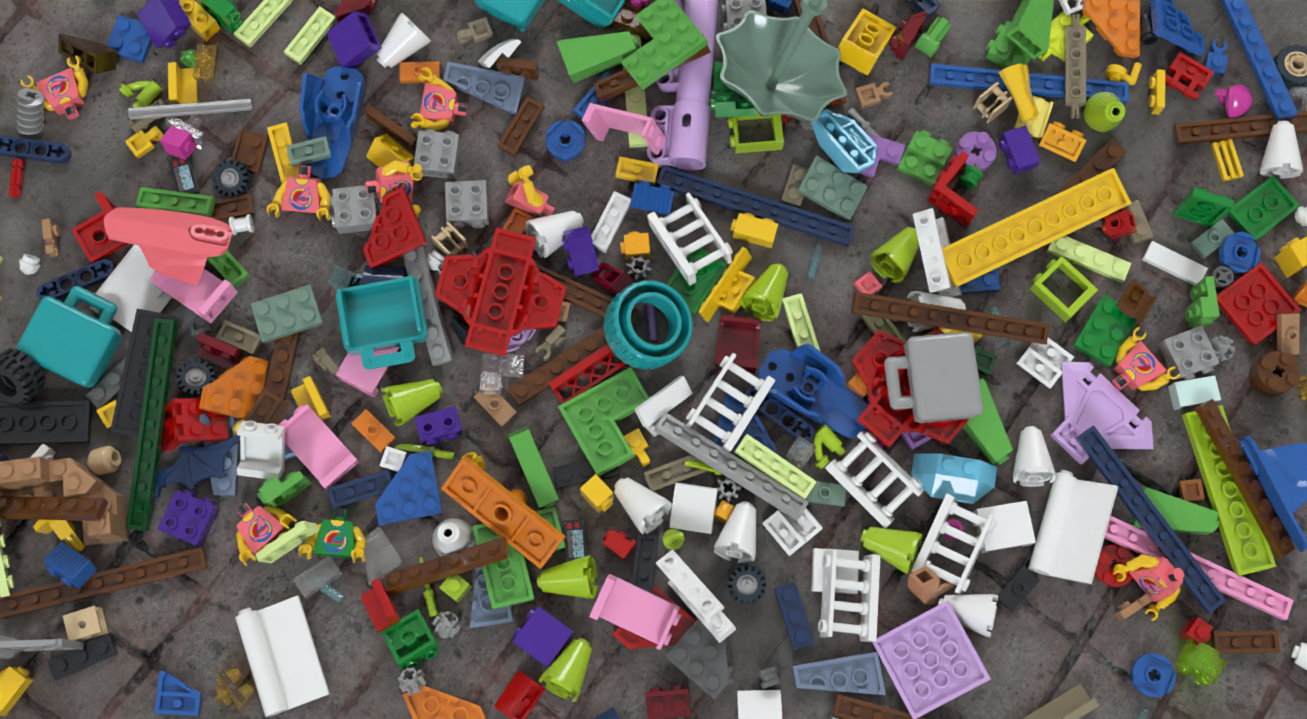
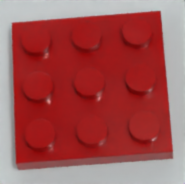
M1262 262L1217 295L1220 309L1252 347L1277 329V314L1298 313L1301 311L1300 307Z

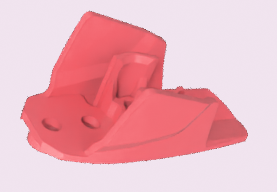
M118 207L104 217V227L108 239L138 245L151 269H154L161 275L191 285H198L208 257L220 256L228 251L233 234L231 227L222 221L182 212Z

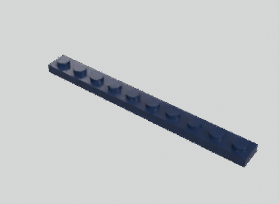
M664 165L657 181V186L659 187L660 184L671 186V191L684 195L690 193L693 198L740 213H750L755 218L772 219L780 226L849 247L855 230V226Z
M1093 425L1075 438L1106 481L1110 485L1118 486L1117 495L1164 558L1168 559L1174 568H1180L1183 571V583L1206 614L1211 613L1226 602L1225 598L1096 427Z

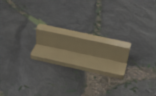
M1078 684L1022 719H1079L1099 707V704L1095 698L1090 699L1082 685Z

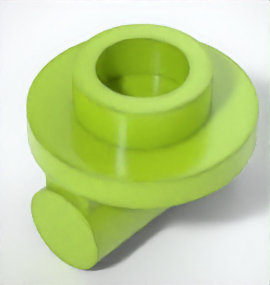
M677 529L667 530L662 537L664 546L669 550L679 549L685 540L683 532Z

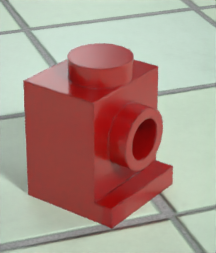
M1127 209L1104 217L1105 223H1102L1103 231L1113 239L1137 232L1134 214Z
M609 529L602 538L605 540L603 546L623 561L636 545L634 539L629 542V537L620 530L617 533Z
M1199 617L1191 618L1179 637L1198 649L1200 645L1206 644L1211 637L1210 631L1213 627Z

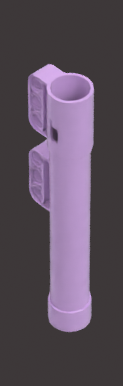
M685 0L684 13L707 39L711 53L668 72L656 81L662 92L676 93V103L673 106H657L651 112V118L654 119L666 137L665 144L659 152L662 153L660 157L654 158L656 154L653 153L649 146L647 148V155L652 163L659 164V167L664 165L685 171H697L706 167L711 112L709 101L718 0ZM664 79H669L666 83H662ZM665 115L663 120H658L659 117Z

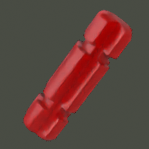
M22 159L12 160L11 167L13 169H11L9 183L11 187H9L8 195L12 198L21 197L22 190L20 188L22 187L24 173L22 170L25 164Z

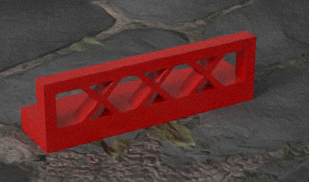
M607 344L550 381L549 386L560 403L563 404L595 387L628 364L624 362L620 364L611 363L614 353ZM599 364L607 366V371L603 375L594 374L595 367ZM581 376L590 377L589 384L585 387L577 386L578 378ZM564 387L573 388L572 396L566 400L558 392Z

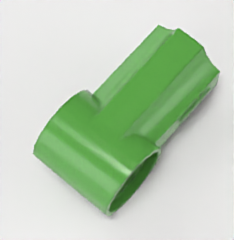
M937 17L928 31L921 35L915 48L932 58L939 48L942 39L951 28L949 22L943 17Z

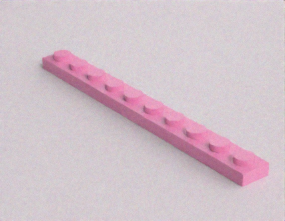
M1110 516L1104 538L1140 555L1164 557L1145 531ZM1191 553L1220 592L1281 620H1287L1294 600L1245 577L1237 576L1236 573Z

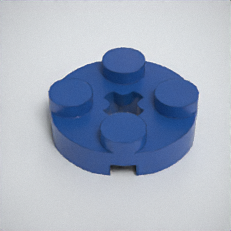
M558 121L547 130L546 146L553 157L568 162L578 157L584 150L586 144L585 134L581 126L576 122ZM562 137H564V138L570 137V139H569V142H570V143H569V144H562V139H561V138H562Z
M1237 232L1225 236L1219 248V263L1222 266L1228 267L1234 273H1243L1254 268L1258 264L1261 255L1260 247L1256 246L1254 242L1256 239L1246 232ZM1239 248H1241L1240 251L1243 253V256L1237 255Z
M1156 653L1140 656L1133 663L1130 681L1142 695L1152 698L1160 697L1173 689L1176 682V673L1173 671L1170 660L1163 655ZM1154 669L1158 679L1151 681L1148 673Z

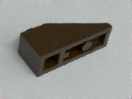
M62 33L59 34L58 53L67 58L70 57L76 63L75 56H79L81 58L80 65L96 74L116 70V50L102 43Z

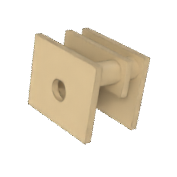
M998 82L981 94L973 107L974 110L977 108L982 113V118L986 117L988 119L987 124L1005 111L1012 100V97L1008 98L1006 96L1007 91L1003 92L998 87ZM995 94L997 96L996 101L987 108L983 103Z
M449 222L446 223L447 226L445 228L441 227V232L437 236H431L434 246L444 256H455L459 253L462 255V250L469 248L466 239ZM451 235H452L456 240H458L460 243L457 244V243L452 239ZM443 239H446L454 247L450 252L440 243Z
M92 606L63 615L68 640L83 642L108 634L102 607Z

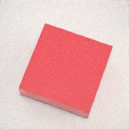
M871 271L853 284L859 292L873 295L883 287Z

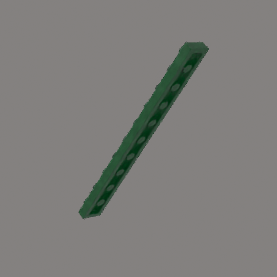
M154 319L126 521L127 529L149 531L178 325L176 320Z

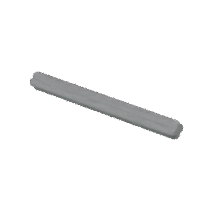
M250 99L134 107L128 109V116L132 120L252 110V102Z

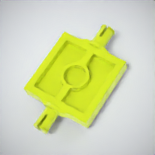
M1064 11L1051 22L1049 48L1039 56L1040 59L1042 58V61H1045L1052 54L1059 57L1065 63V28L1071 26V15L1066 16ZM1082 15L1079 20V25L1084 27V24L1088 20H1090V18L1087 19L1084 15ZM1086 29V44L1094 35L1088 29Z

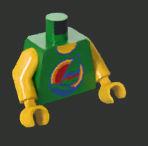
M335 508L334 519L323 520L321 524L317 525L319 532L308 538L305 544L299 547V557L303 553H307V559H311L313 551L317 556L352 558L353 563H355L358 557H361L362 562H365L366 539L361 529L354 522L346 521L347 509Z

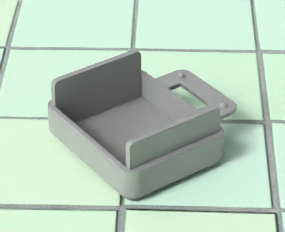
M960 332L911 337L904 344L905 356L889 357L885 360L884 365L890 406L896 410L912 408L914 422L927 423L976 418L983 412L974 341L970 333ZM898 369H907L910 396H901Z

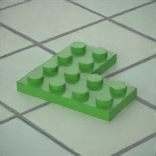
M656 0L635 15L653 40L622 60L621 63L640 89L644 90L709 43L674 0Z
M631 367L558 406L598 477L634 458V454L616 422L635 412L634 409L648 400L649 397Z
M555 507L535 511L561 532ZM484 523L472 526L476 545L501 538ZM564 540L555 551L565 549ZM507 543V559L481 567L492 610L534 600L525 563L526 557L509 543Z

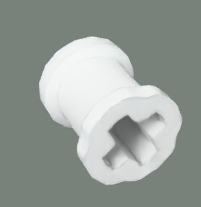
M251 214L242 218H229V226L232 229L233 235H236L238 232H254Z

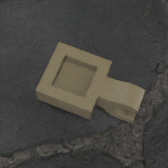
M486 17L467 23L468 29L457 32V39L460 45L469 42L471 39H473L474 43L493 38V33Z
M558 325L545 339V342L536 348V354L538 355L540 351L545 350L547 354L543 357V360L548 361L551 357V349L555 346H561L566 340L565 329Z
M325 348L317 351V356L315 354L312 355L314 361L324 371L329 369L334 374L339 370Z

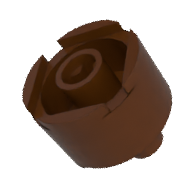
M1273 351L1255 361L1249 372V380L1252 387L1267 397H1276L1292 389L1300 380L1299 366L1288 352Z

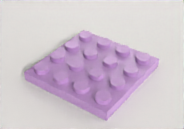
M949 601L876 639V642H872L913 719H917L991 680L989 673Z

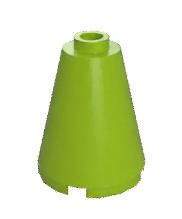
M1099 92L1092 95L1086 101L1083 111L1086 124L1091 129L1099 132L1113 130L1120 124L1125 115V107L1122 101L1110 92Z
M905 228L870 255V258H872L871 266L881 277L886 279L888 276L893 279L891 282L895 283L905 279L919 248L916 228Z
M782 264L770 265L745 292L740 302L746 312L752 311L754 317L763 321L771 322L778 318L788 279L786 267Z
M433 379L387 386L382 388L381 392H386V395L382 396L390 417L395 416L397 421L394 424L399 427L440 399L442 388L438 381L435 382Z
M869 527L868 530L865 529L863 531L861 541L864 542L863 547L876 555H880V558L900 571L909 574L916 560L917 550L921 545L923 534Z
M589 555L542 570L540 575L537 576V585L543 592L588 599L595 598L598 591V585L594 586L595 579H598L595 560Z
M582 638L574 639L540 676L539 682L542 683L544 681L547 683L545 688L563 699H567L570 696L573 697L571 701H577L592 653L590 643Z

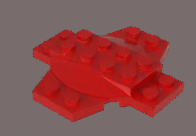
M496 227L491 247L485 249L479 255L445 256L435 298L463 315V318L469 325L465 342L466 348L506 357L511 337L518 335L524 330L556 328L566 286L538 270L535 261L532 259L536 243L535 237Z
M938 327L930 333V335L945 334ZM878 330L851 361V364L867 388L869 402L868 407L856 421L888 448L901 433L914 432L921 433L944 444H949L969 419L918 423L914 422L912 408L897 410L891 408L884 362L889 357L905 356V342L902 339ZM898 369L901 396H910L907 369Z

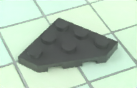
M698 619L665 657L715 701L729 685L726 638L719 643Z

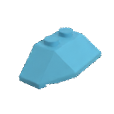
M825 109L821 111L816 121H811L819 146L842 172L859 173L875 164L877 145L853 119Z
M939 453L914 454L911 475L922 483V488L932 498L944 499L947 493L955 497L956 502L973 504L995 488L997 467L981 460Z

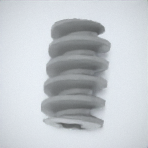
M23 88L17 94V130L26 135L37 134L44 127L45 97L43 93L36 89Z

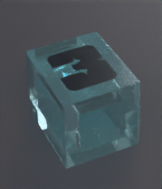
M335 265L327 284L338 289L359 286L363 275L349 268Z

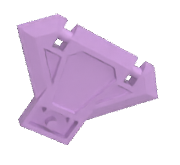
M1061 362L1065 420L1050 436L1080 465L1089 457L1075 438L1093 425L1111 449H1154L1152 421L1147 417L1141 420L1137 416L1140 410L1101 373L1095 377L1090 372L1094 367L1089 362ZM1084 378L1090 383L1089 385L1083 381ZM1131 421L1136 427L1132 428L1128 423Z

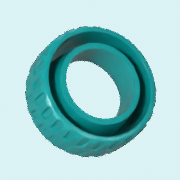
M644 280L629 285L612 299L604 315L603 329L610 349L622 362L631 367L646 370L656 369L670 363L686 349L692 336L693 321L686 301L675 289L662 282ZM635 304H652L665 315L668 321L669 333L664 344H649L637 336L631 324V312Z

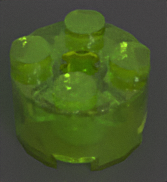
M1187 639L1175 661L1177 665L1176 670L1182 675L1188 676L1189 674L1196 678V682L1204 687H1208L1209 684L1216 685L1228 660L1226 658L1220 659L1221 653L1202 642L1199 645L1192 644L1194 642L1192 639Z

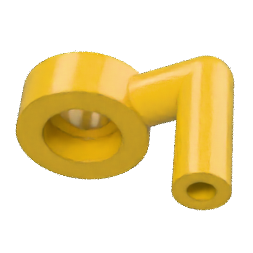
M1134 63L1130 75L1126 74L1127 70L1123 66L1111 64L1108 65L1105 76L1109 81L1128 82L1129 85L1133 86L1137 82L1142 64Z

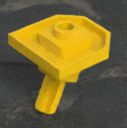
M38 520L33 526L36 532L48 534L54 530L60 540L64 539L68 546L78 553L85 548L83 542L75 533V527L71 520Z

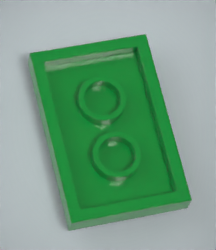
M1271 176L1235 204L1227 214L1243 232L1249 233L1257 240L1297 209L1300 204L1274 176Z
M1194 188L1174 208L1173 216L1212 227L1233 208L1235 200L1228 199L1227 196L1222 194L1215 195L1209 193L1203 188Z
M701 247L688 254L686 260L688 263H695L711 253ZM720 259L713 261L697 270L695 274L696 282L690 286L677 268L666 285L675 289L683 297L691 314L695 316L701 304L706 301L712 288L717 285L723 272L729 265Z
M1104 294L1074 342L1073 347L1109 367L1137 319L1134 317L1131 319L1116 307L1117 301Z

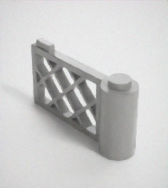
M0 636V658L16 659L21 652L81 650L84 643L66 639L19 640L17 638Z

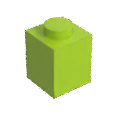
M457 574L448 577L439 588L459 603L472 586Z

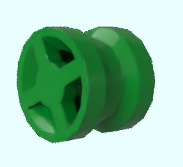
M966 165L964 174L960 175L958 182L965 188L975 190L978 186V180H981L983 177V172L975 166Z

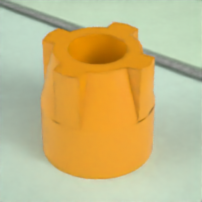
M721 500L714 511V518L727 523L734 506Z

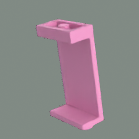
M590 103L582 119L592 135L599 141H604L609 128L641 135L656 155L659 154L665 144V135L651 117Z
M205 269L198 285H191L161 275L157 271H154L150 277L159 289L210 324L238 293L230 282L225 279L224 281L220 280Z
M400 347L374 351V356L395 353ZM347 354L335 375L345 383L375 398L379 392L377 386L389 366L367 370L363 367L361 354Z
M307 404L304 407L301 405L293 412L294 416L288 421L286 419L283 420L278 426L285 427V444L327 490V488L332 487L353 469L359 461Z
M609 574L589 617L595 620L601 617L658 644L657 649L661 650L663 644L668 645L672 634L669 633L672 625L677 626L681 614L678 613L680 606Z

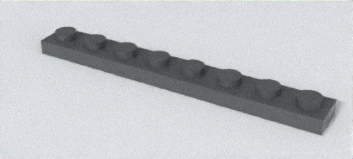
M183 304L170 314L180 317L176 340L200 318L199 315ZM126 357L86 395L98 409L111 403L118 397Z

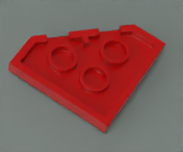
M403 187L384 196L381 203L383 204L379 215L376 216L371 229V236L368 243L366 242L363 251L370 268L373 270L428 244L406 189Z
M655 585L653 586L654 595L677 605ZM681 607L678 611L681 617L677 626L672 625L669 633L672 634V637L667 646H675L696 622ZM620 626L613 633V636L628 649L658 646V644Z

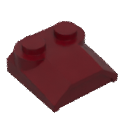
M923 11L912 15L907 21L903 19L898 28L900 31L899 35H894L889 43L890 51L895 53L897 59L903 61L922 29L928 14L927 12Z

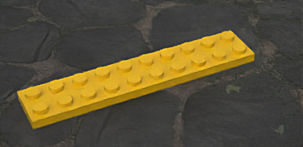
M1115 169L1107 170L942 248L947 273L954 288L1132 204Z

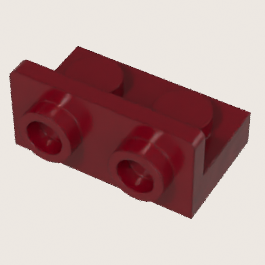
M201 332L196 339L201 344L197 356L228 370L236 366L243 356V353L238 348Z
M684 685L671 686V691H662V687L649 688V693H645L647 719L691 716L689 689H684Z

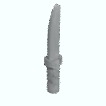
M854 108L847 112L866 134L869 133L880 137L870 127V123L865 121Z

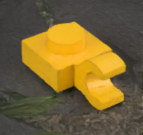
M155 126L146 134L140 130L125 142L139 159L155 147L152 143L159 141L164 134Z
M638 428L625 435L624 438L634 456L636 455L641 465L645 467L650 464V459L644 451L649 446Z

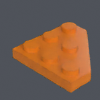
M1083 0L1082 13L1097 26L1095 29L1105 41L1108 40L1114 47L1113 51L1122 57H1139L1140 0Z
M252 356L242 359L236 366L228 369L218 376L219 378L203 387L199 409L246 419L264 389L268 361Z
M424 685L421 692L411 696L408 692L403 694L413 719H486L481 706Z

